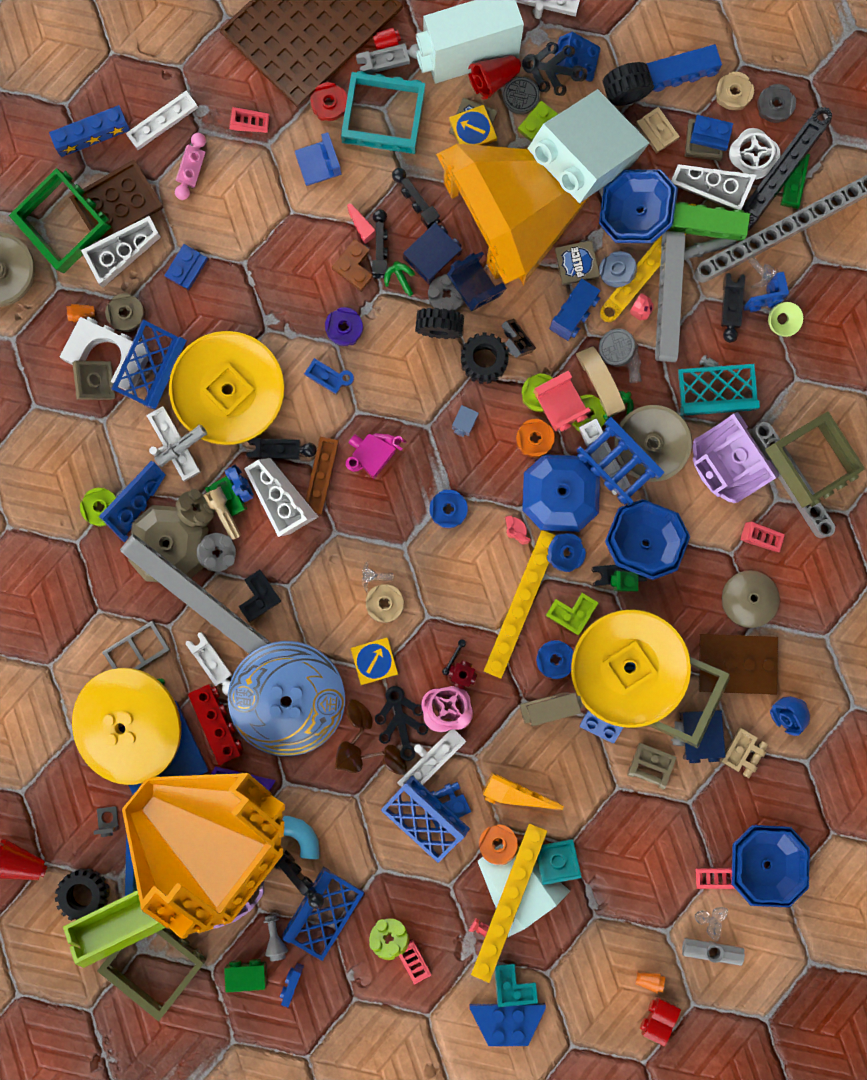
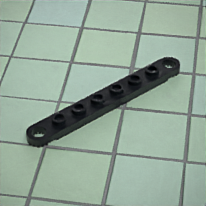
M821 107L814 111L742 207L745 213H750L748 231L753 228L831 123L832 113L829 108ZM820 114H826L828 118H826L824 121H819V119H817V116Z

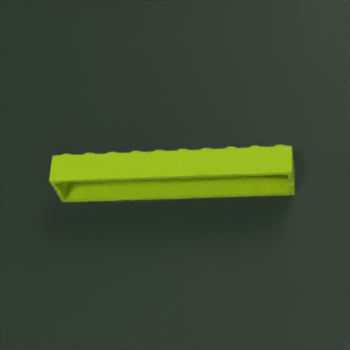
M138 890L63 926L68 944L73 945L69 948L74 963L83 968L166 928L141 910Z

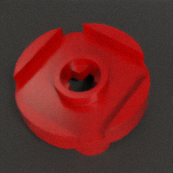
M322 83L315 88L313 95H311V108L318 119L322 121L337 120L345 114L347 94L342 87L336 86L335 83ZM327 98H330L332 101L334 100L332 105L324 103L327 102Z

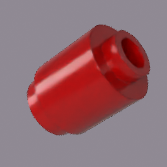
M393 27L376 33L377 35L373 36L377 50L399 45L398 42L401 41L398 30L394 31Z

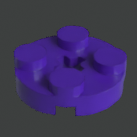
M341 307L328 315L325 321V330L328 338L333 343L339 346L354 345L362 335L363 323L355 310ZM346 322L349 329L342 331L339 325H343Z

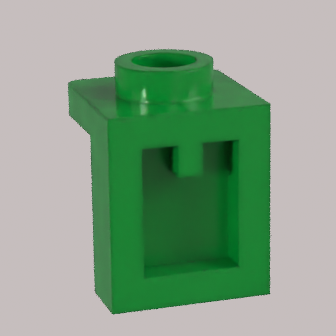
M615 571L614 575H611V587H614L616 592H638V574Z

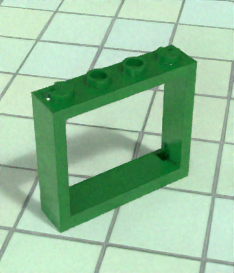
M56 168L9 216L57 271L65 273L83 256L81 250L96 243L112 226L107 222L109 218L102 211L98 212L95 208L97 206L91 198L87 199L83 195L85 191L78 184L75 185L71 181L73 177L67 171L62 172ZM62 182L99 222L63 259L56 254L26 219Z

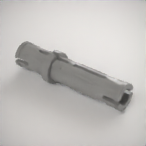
M716 238L703 243L697 242L693 246L684 248V260L693 257L699 258L706 253L731 247L736 244V240Z
M199 424L176 443L168 445L166 450L154 457L156 463L163 467L173 458H178L185 449L207 435L205 428Z

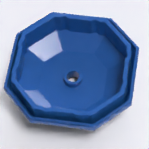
M661 169L623 170L603 189L599 225L615 243H653L673 226L678 188ZM644 208L643 212L638 213L639 209Z
M544 454L524 472L522 511L540 530L579 532L599 514L600 476L596 477L590 470L592 467L587 462L584 464L577 456ZM564 488L566 494L561 495L559 489Z
M641 499L633 502L630 506L625 505L618 508L605 543L616 566L654 580L678 570L690 535L679 513ZM642 542H647L648 546H644Z
M751 825L732 844L731 885L750 906L790 908L809 889L810 848L792 827ZM766 861L769 862L768 868L764 867V863Z

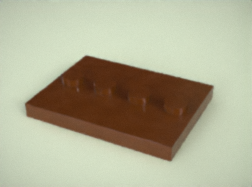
M134 159L83 189L85 191L83 195L87 199L91 198L97 206L95 208L98 212L102 211L109 218L107 222L112 226L98 241L164 208ZM74 194L69 197L91 231L99 222Z
M700 634L699 661L730 674V680L724 693L777 695L778 637ZM699 669V692H713L719 677Z

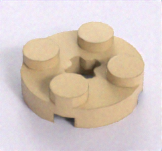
M731 72L723 76L716 87L717 103L729 110H743L750 103L754 95L753 84L749 81V77L741 72ZM736 87L739 94L734 95L730 90Z
M382 584L375 586L367 594V612L371 618L378 622L388 623L394 621L403 611L404 600L402 594L392 585ZM389 599L388 604L390 606L382 609L380 607V600Z

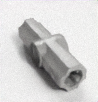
M684 938L683 956L710 960L714 963L722 962L740 966L744 962L745 954L742 947ZM716 947L717 954L709 956L710 949Z

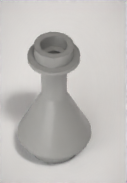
M276 914L265 916L263 921L268 923L270 938L265 956L270 957V961L285 959V953L288 952V948L277 933L275 921L279 920V918H277Z

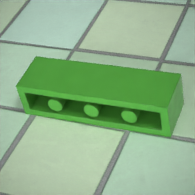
M678 202L675 206L673 226L669 228V231L743 241L748 233L750 213H745L743 210L728 211L723 207L713 209L707 208L706 205L692 206L686 202Z

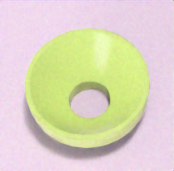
M781 302L770 311L768 324L775 334L784 337L792 336L799 331L803 324V313L796 304ZM781 313H785L787 316V321L784 324H780L777 320Z

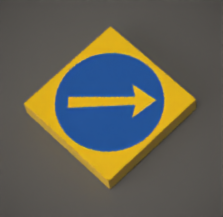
M484 105L449 117L458 144L484 146L497 141L496 133Z
M388 637L350 648L361 685L398 675Z

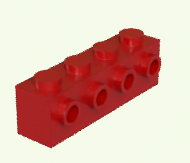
M208 684L188 693L218 765L243 755L241 752L244 750L242 743L239 739L236 740L233 734L236 732L232 722H228L226 718L228 714L224 704L219 702L218 697H220L217 687Z

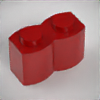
M657 996L656 1000L651 1001L648 1008L650 1014L647 1019H643L640 1029L644 1037L665 1047L678 1020L681 1009Z

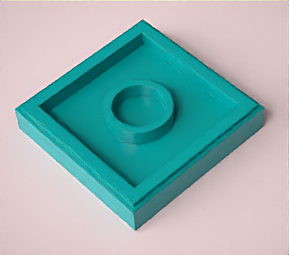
M573 839L542 845L537 858L542 885L581 878Z

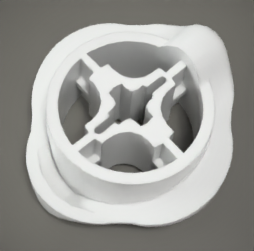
M749 128L744 130L732 143L729 150V158L732 164L743 173L756 175L755 179H761L769 173L780 158V149L777 143L771 140L762 130ZM751 141L750 148L740 151V148L745 143ZM758 142L763 143L766 147H761ZM769 156V160L759 166V160ZM743 160H748L752 166L747 165Z

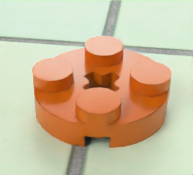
M540 419L525 421L516 435L518 448L524 455L534 458L541 457L549 452L555 440L552 427ZM533 433L540 436L541 439L538 440V443L530 440Z
M499 824L488 827L479 838L480 852L489 863L506 865L517 854L518 839L515 833L505 825ZM502 840L503 848L495 850L494 842Z

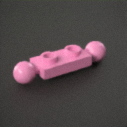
M202 133L193 134L191 137L193 146L187 145L175 180L181 183L175 189V195L180 200H186L189 197L190 190L188 186L194 188L205 155V151L200 150L206 144V138Z

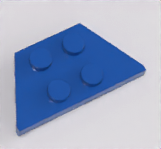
M545 1003L498 1007L497 1004H469L470 1010L488 1046H528L546 1009Z

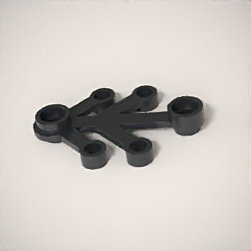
M549 42L538 54H528L522 60V67L525 72L532 73L540 92H548L550 90V83L544 81L539 69L544 70L554 87V93L558 96H563L566 94L567 88L560 83L555 73L568 75L574 81L582 82L587 78V70L583 66L568 68L557 65L566 57L574 56L575 49L570 45L564 46L562 51L547 63L541 62L546 56L556 54L559 50L557 43ZM552 45H554L553 51L550 50ZM570 48V53L567 55V49ZM545 83L546 88L543 90L542 85ZM559 87H562L561 93L558 92Z
M392 686L386 691V704L381 712L375 716L377 724H384L387 714L394 706L395 715L386 730L379 735V741L387 744L391 739V734L398 725L403 746L400 755L402 759L410 761L415 757L416 752L414 747L410 745L406 724L416 729L420 735L427 734L428 726L403 713L401 704L411 709L416 716H421L423 711L420 714H416L414 709L417 706L421 707V705H416L405 698L402 688ZM393 692H397L399 694L398 699L392 698L391 695ZM379 715H382L384 717V721L382 723H379L377 721V717ZM422 725L426 727V732L424 733L419 731V727ZM383 734L388 735V741H382L381 736ZM406 749H410L412 751V754L410 756H406L404 754V751Z

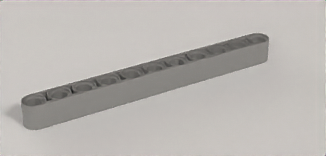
M867 175L701 262L695 271V279L705 283L866 198L867 188L864 186V183L867 184ZM847 192L853 193L854 197H850ZM831 200L836 201L838 206L833 205ZM815 209H819L822 214H817ZM799 217L804 218L806 223L800 222ZM782 226H787L790 232L784 231ZM766 234H770L773 240L767 239ZM750 243L756 244L757 249L751 248ZM733 252H739L741 258L735 257ZM717 260L723 261L725 266H719ZM700 269H706L709 275H703Z
M132 534L120 548V551L247 653L250 654L257 648L271 643L138 536Z

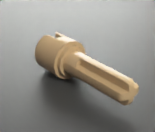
M221 487L204 494L203 496L210 509L216 510L229 537L232 540L240 537L241 534L225 505L227 498Z

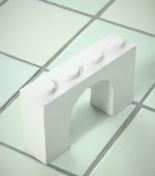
M80 317L60 358L73 365L72 362L86 361L90 351L96 345L104 342L114 343L119 346L121 351L120 364L111 379V382L114 384L133 342L131 341L132 338L123 333L121 335L114 333L115 330L109 326L104 325V327L97 325L98 322L90 317H87V319ZM143 343L136 346L135 352L137 357L147 354ZM148 356L138 359L142 370L149 360ZM135 361L128 363L127 369L129 374L139 371ZM140 373L131 376L134 387L141 376ZM128 378L122 379L118 387L123 390L131 389Z

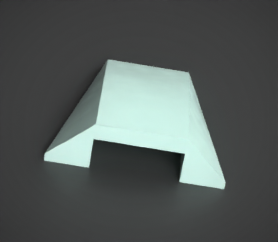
M502 843L499 844L495 850L502 849L504 845ZM516 856L506 865L491 864L483 857L477 860L495 908H497ZM537 861L508 937L530 926L556 907L570 892L561 882L542 885Z

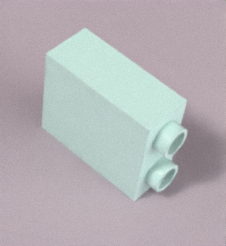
M473 0L423 16V32L416 34L419 48L416 51L421 72L431 71L434 83L436 84L471 73V68H468L474 62L511 55L519 58L524 23L516 0Z
M597 89L545 122L527 149L533 154L535 160L543 165L559 181L561 187L581 203L614 180L623 170L631 168L649 142Z

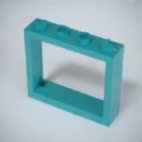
M362 71L352 72L341 132L342 143L415 154L425 96V83H422L420 80L408 81L401 77L389 78L382 74L369 75ZM356 84L418 93L411 139L349 130Z

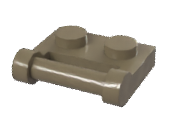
M639 743L627 776L632 778L634 776L656 784L658 788L664 790L677 757ZM642 764L662 772L663 775L659 778L638 770V765Z

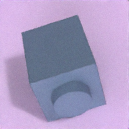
M461 405L452 424L454 433L461 437L465 435L469 437L479 413Z

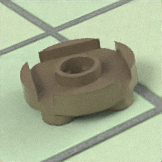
M127 293L114 296L109 305L107 304L105 310L106 319L115 330L121 332H131L140 327L145 316L142 303L136 297ZM125 308L127 311H130L127 317L120 315Z
M192 489L180 496L176 502L177 515L188 526L204 527L212 520L214 510L210 509L203 496L204 494L200 493L197 489ZM193 507H196L198 511H193Z

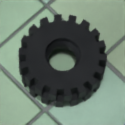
M423 308L417 311L415 332L438 339L460 338L463 334L464 315L460 314V312L444 308Z

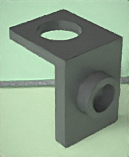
M117 806L98 808L99 828L94 830V835L101 834V837L112 836L113 832L119 830ZM108 811L113 814V820L110 823L103 821L102 815L104 812Z

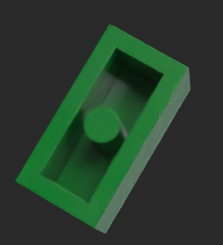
M261 959L249 960V963H241V960L230 961L224 968L225 993L265 990L268 986L266 962H261Z

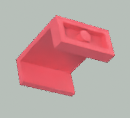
M569 370L534 389V394L555 432L559 429L561 432L571 427L570 424L575 421L578 423L588 418L587 415L591 411L589 407L586 408L573 386Z

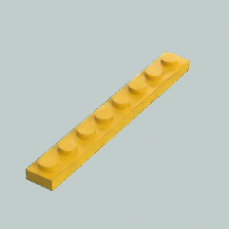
M541 530L483 672L500 679L502 678L549 564L547 560L548 548L556 535Z
M532 824L528 825L471 976L490 983L548 832L547 830Z

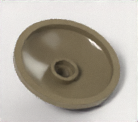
M752 570L743 571L732 576L725 584L721 598L723 609L728 618L735 624L746 628H756L767 624L777 613L780 602L779 592L775 583L767 575ZM752 595H755L757 598L755 602L751 601Z

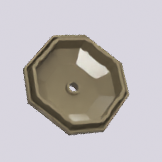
M152 505L132 522L131 535L138 536L184 574L193 578L204 568L198 561L197 547L204 537L208 535L209 528L207 526L200 527L195 525L191 527L186 525L179 519L177 507ZM165 540H169L170 542L168 547H164L163 542ZM128 558V561L145 581L158 582Z

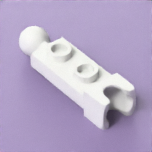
M199 632L200 643L197 646L191 641H186L185 644L214 685L222 684V691L228 696L231 682L228 678L232 674L205 634Z

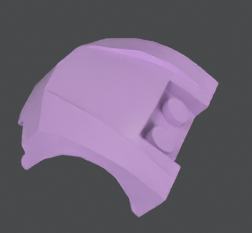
M738 412L695 438L692 446L694 466L701 480L717 497L732 503H738L780 476L770 459L767 461L747 430L748 426Z

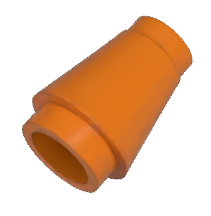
M79 304L66 306L68 321H73V323L78 322L80 317L84 319L95 317L94 306Z
M637 973L636 985L657 994L658 992L663 993L665 976H661V973Z

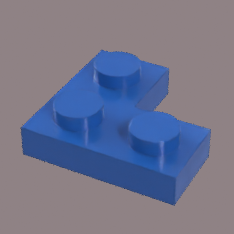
M297 963L295 968H290L285 980L288 986H284L280 994V998L283 999L281 1005L289 1007L304 965Z

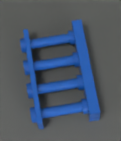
M610 417L604 424L606 427L605 432L586 450L580 446L577 449V457L584 464L587 462L592 467L590 470L596 477L601 476L605 480L604 485L610 491L614 490L618 494L617 498L622 504L625 505L627 503L630 506L634 502L630 497L650 478L653 479L655 477L658 480L665 472ZM610 436H615L619 440V445L597 464L590 455ZM628 449L633 454L631 456L632 459L611 478L604 469L620 453ZM637 464H642L646 468L645 473L624 492L617 483Z

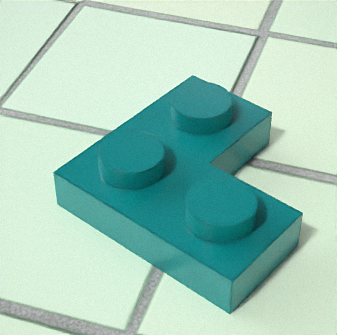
M515 964L496 965L495 983L498 1007L538 1003L535 982L516 984Z

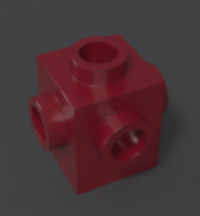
M462 660L461 664L456 663V666H451L448 676L451 677L450 681L454 682V687L464 690L465 686L474 685L477 674L474 673L475 669L471 668L473 664ZM465 671L467 674L466 678H460L459 673Z

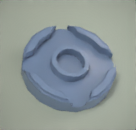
M617 251L602 260L599 266V273L603 282L608 286L623 287L635 278L637 264L629 253Z

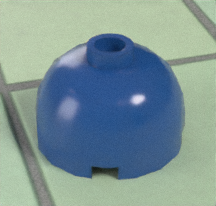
M792 696L783 697L770 709L771 717L776 725L780 727L782 724L786 728L784 732L787 734L798 736L809 725L810 712L807 704L801 699Z

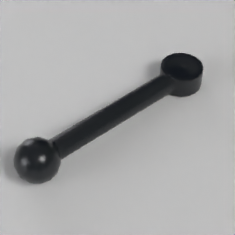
M461 639L458 641L456 651L447 667L442 670L443 675L449 674V669L459 651L466 645L465 640Z

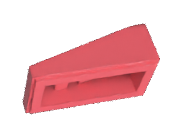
M232 107L229 129L268 132V113ZM237 117H240V122L236 121ZM244 117H248L247 123H244ZM252 118H255V125L251 124ZM259 118L263 119L262 126H259Z
M349 203L347 205L348 213L363 243L366 245L376 236L375 229Z
M747 522L744 525L740 540L779 553L785 534L754 522ZM759 531H760L761 534H760L759 540H757L758 533H759ZM766 534H768V538H767V541H766V543H765L764 541H765V538H766ZM776 536V539H775V542H774V546H773V545H771V543H772L773 537Z
M732 867L696 868L697 889H735L731 883H727V873H730V879L732 880ZM702 873H706L707 884H703ZM710 873H714L715 884H711ZM718 873H722V881H723V883H720V884H719V874H718Z
M413 939L409 941L405 952L412 948L414 952L407 956L403 953L399 957L411 980L416 984L432 974ZM417 955V959L408 963V959ZM419 962L421 963V966L413 970L411 969V966ZM422 969L425 970V973L415 977L414 973Z

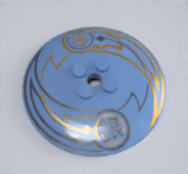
M295 641L273 642L251 652L238 665L228 690L229 713L237 731L255 748L277 756L301 755L321 746L337 729L345 707L343 681L332 661L316 648ZM288 696L291 698L292 703L285 706L281 703L280 699Z

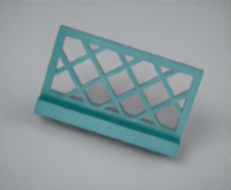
M755 364L678 370L681 401L680 416L756 411L760 408V403L757 399ZM742 369H750V378L747 381L738 375ZM726 370L734 375L728 383L719 376ZM704 372H710L714 376V379L709 384L700 378ZM690 373L696 378L690 386L684 381L683 374ZM735 377L744 384L738 392L729 385ZM716 379L725 385L719 393L711 387ZM697 380L706 386L701 394L692 388ZM745 386L752 391V398H744L740 394ZM726 388L735 394L731 400H726L721 395ZM707 389L716 395L712 401H707L702 397ZM689 390L697 396L696 400L692 403L685 402V394Z

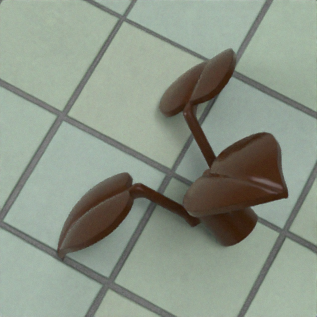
M353 699L349 700L350 703L347 706L348 719L353 726L360 728V731L351 743L344 741L339 745L335 769L358 773L362 770L363 759L382 755L384 756L383 763L386 768L393 773L405 775L407 771L406 762L401 758L400 750L394 745H387L385 752L380 751L361 756L360 748L354 746V744L362 735L364 729L369 730L372 728V716L362 703Z

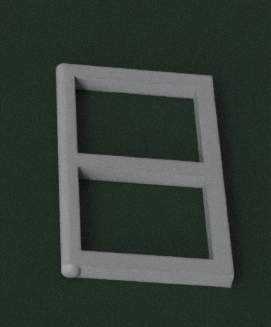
M150 621L102 653L111 667L116 669L117 666L109 652L128 641L141 664L133 669L139 670L168 652L170 648L156 628L154 621ZM151 626L164 649L149 659L144 660L131 638Z

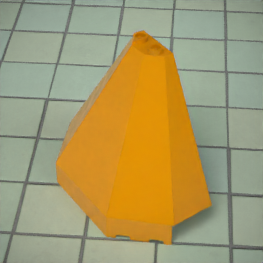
M456 143L436 154L444 169V185L452 199L459 196V192L462 195L489 246L486 264L494 279L496 280L501 277L504 284L519 278L524 286L589 199L588 197L579 203L561 187L559 181L543 165L535 160L533 154L528 149Z
M249 773L168 776L146 779L122 808L141 910L166 928H170L181 939L187 938L188 934L194 932L202 933L214 929V926L219 924L226 925L232 923L283 856L281 837H284L282 813L285 810V804L272 796V793Z

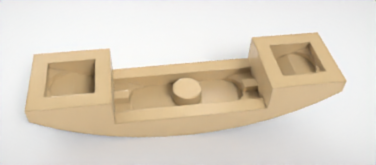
M592 346L576 353L583 370H586L600 398V403L607 417L624 411L625 406L620 393L597 350Z

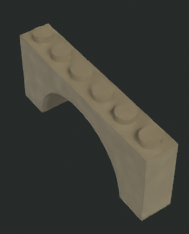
M568 692L519 704L524 723L530 722L531 726L580 714V709L583 708L581 697L576 696V693Z

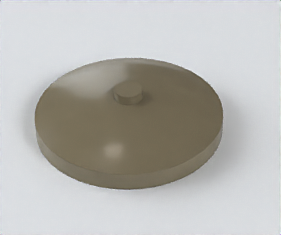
M0 232V307H5L16 303L29 291L35 277V263L30 250L21 240L11 234Z
M661 405L643 406L630 412L619 425L665 472L658 480L654 477L653 479L650 478L649 482L666 480L677 474L687 463L692 450V436L686 421L674 410ZM616 437L614 442L615 448L619 445V440ZM628 449L617 456L622 467L632 459L631 456L633 454ZM637 464L628 473L639 479L645 473L646 468L642 464Z

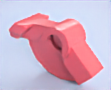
M512 516L505 517L507 536L518 540L522 545L530 543L531 539L526 537L527 530L525 524L518 518Z
M475 918L469 931L474 932L476 930L478 934L480 933L485 937L489 926L483 922L479 924V919Z

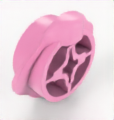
M454 686L432 689L422 699L421 707L425 724L433 731L446 732L463 729L469 725L473 718L470 697L463 689ZM456 701L459 703L461 707L462 714L459 712V709H457L455 706ZM432 704L435 705L439 712L438 717L433 712ZM444 719H451L452 721H451V722H448V721H443V720H444Z

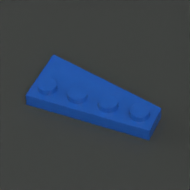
M150 461L100 514L99 518L123 542L128 538L127 534L132 527V522L137 519L141 511L144 512L148 499L155 494L165 477V473L155 462Z

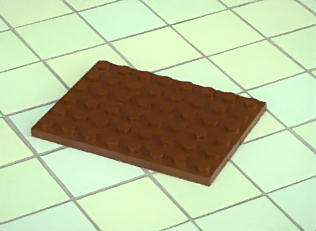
M250 0L219 30L242 55L299 108L313 95L318 85L325 83L403 9V5L398 0Z

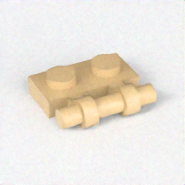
M739 728L725 752L726 758H722L720 762L737 772L744 766L746 769L742 775L750 778L752 773L756 772L758 768L756 766L761 757L764 758L768 744L761 741L758 747L754 744L758 738ZM750 751H753L754 755L750 762L746 761Z

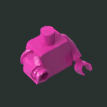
M379 433L368 434L362 440L354 434L348 443L356 448V450L352 454L353 457H349L346 460V467L352 472H357L363 468L375 479L395 454L396 448L400 451L403 449L399 444L401 442L406 443V441L400 436L394 437L389 434Z

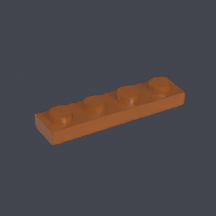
M321 436L305 499L313 511L319 515L323 514L339 440Z

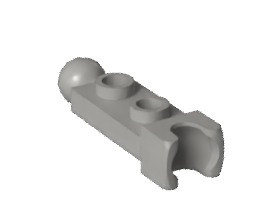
M401 44L373 52L358 53L356 60L358 64H366L360 67V71L373 75L375 72L410 64L409 57L417 59L416 51L419 48L418 44H414L407 50L406 44Z

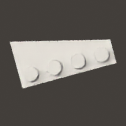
M678 164L671 181L678 188L730 209L741 210L756 175Z
M148 216L81 251L98 284L103 288L159 240L161 236L152 219Z
M271 458L259 459L244 468L278 537L289 535L318 518V515Z

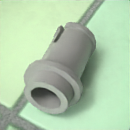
M675 721L674 729L684 733L683 722ZM674 737L671 739L673 745L684 746L685 744Z

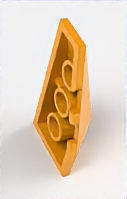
M491 772L482 792L486 796L485 800L493 804L497 801L504 804L559 810L564 808L562 804Z

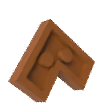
M354 239L332 266V270L361 292L373 278L371 273L360 266V263L369 254L370 249Z

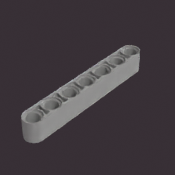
M666 231L662 235L655 348L656 361L676 362L678 359L685 248L684 232Z
M762 422L752 430V437L767 461L770 459L772 462L765 449L769 447V444L779 441L780 438L769 423ZM763 428L766 431V436H761L758 429ZM783 447L782 449L812 495L815 494L787 449ZM780 474L778 476L780 482L814 535L818 538L831 536L835 532V525L821 502L813 507L807 505L802 508ZM811 508L817 511L816 518L810 514ZM822 524L828 529L826 534L821 531Z

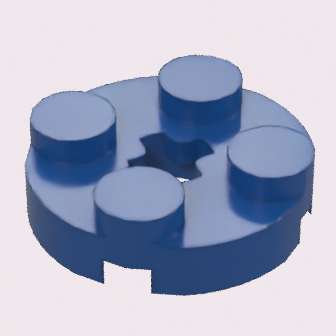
M235 464L226 469L225 474L229 480H232L234 485L231 487L236 496L239 495L243 502H247L254 498V494L248 480L244 479L241 475L243 472Z
M443 490L436 494L430 502V516L434 523L440 527L454 528L462 524L467 516V502L457 491ZM447 504H451V507L454 508V511H451L450 514H446V511H443V507H446Z
M569 533L556 535L548 548V562L555 569L563 572H571L575 568H579L583 564L586 555L585 548H583L581 543L582 540L578 536ZM568 547V552H570V555L564 556V549L566 550V548Z
M559 640L543 644L536 656V664L539 671L545 677L552 679L566 677L571 672L573 650L569 645ZM553 654L561 658L558 661L559 665L551 663L550 659L553 658Z

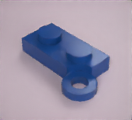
M315 358L304 373L306 377L335 395L338 394L343 385L349 386L354 381V376L350 371L345 370L339 374ZM349 375L350 380L344 381L343 376Z

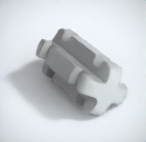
M706 355L699 362L704 367L723 366L722 364L718 365V362L710 357L709 359L706 358Z

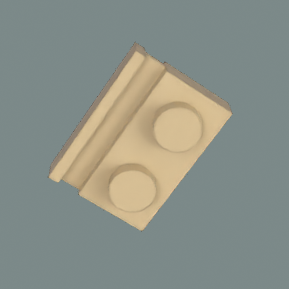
M659 107L636 121V126L656 154L677 141L680 137Z

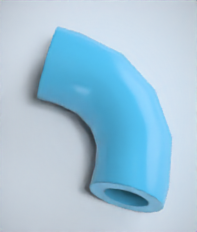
M284 816V836L293 837L298 841L300 857L319 859V839L313 828L302 819Z

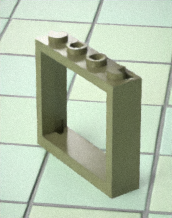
M828 411L765 449L802 508L807 505L813 507L820 503L822 496L824 499L834 494L833 489L836 488L837 491L848 485L846 481L853 482L859 478L858 474L865 470V467ZM818 427L847 473L812 495L782 448Z
M690 657L691 666L719 677L693 735L685 734L659 721L647 726L698 748L727 687L730 674Z
M164 928L156 933L196 965L163 1007L111 965L121 950L109 955L97 970V972L157 1021H160L207 960L204 958L205 955L201 953V950L193 949L186 938L181 939L170 928Z

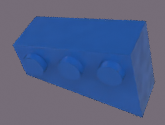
M581 278L566 303L562 305L558 315L553 318L549 329L567 341L571 337L575 338L580 330L579 324L581 321L586 322L591 314L588 312L591 306L595 307L601 299L598 296L601 290Z

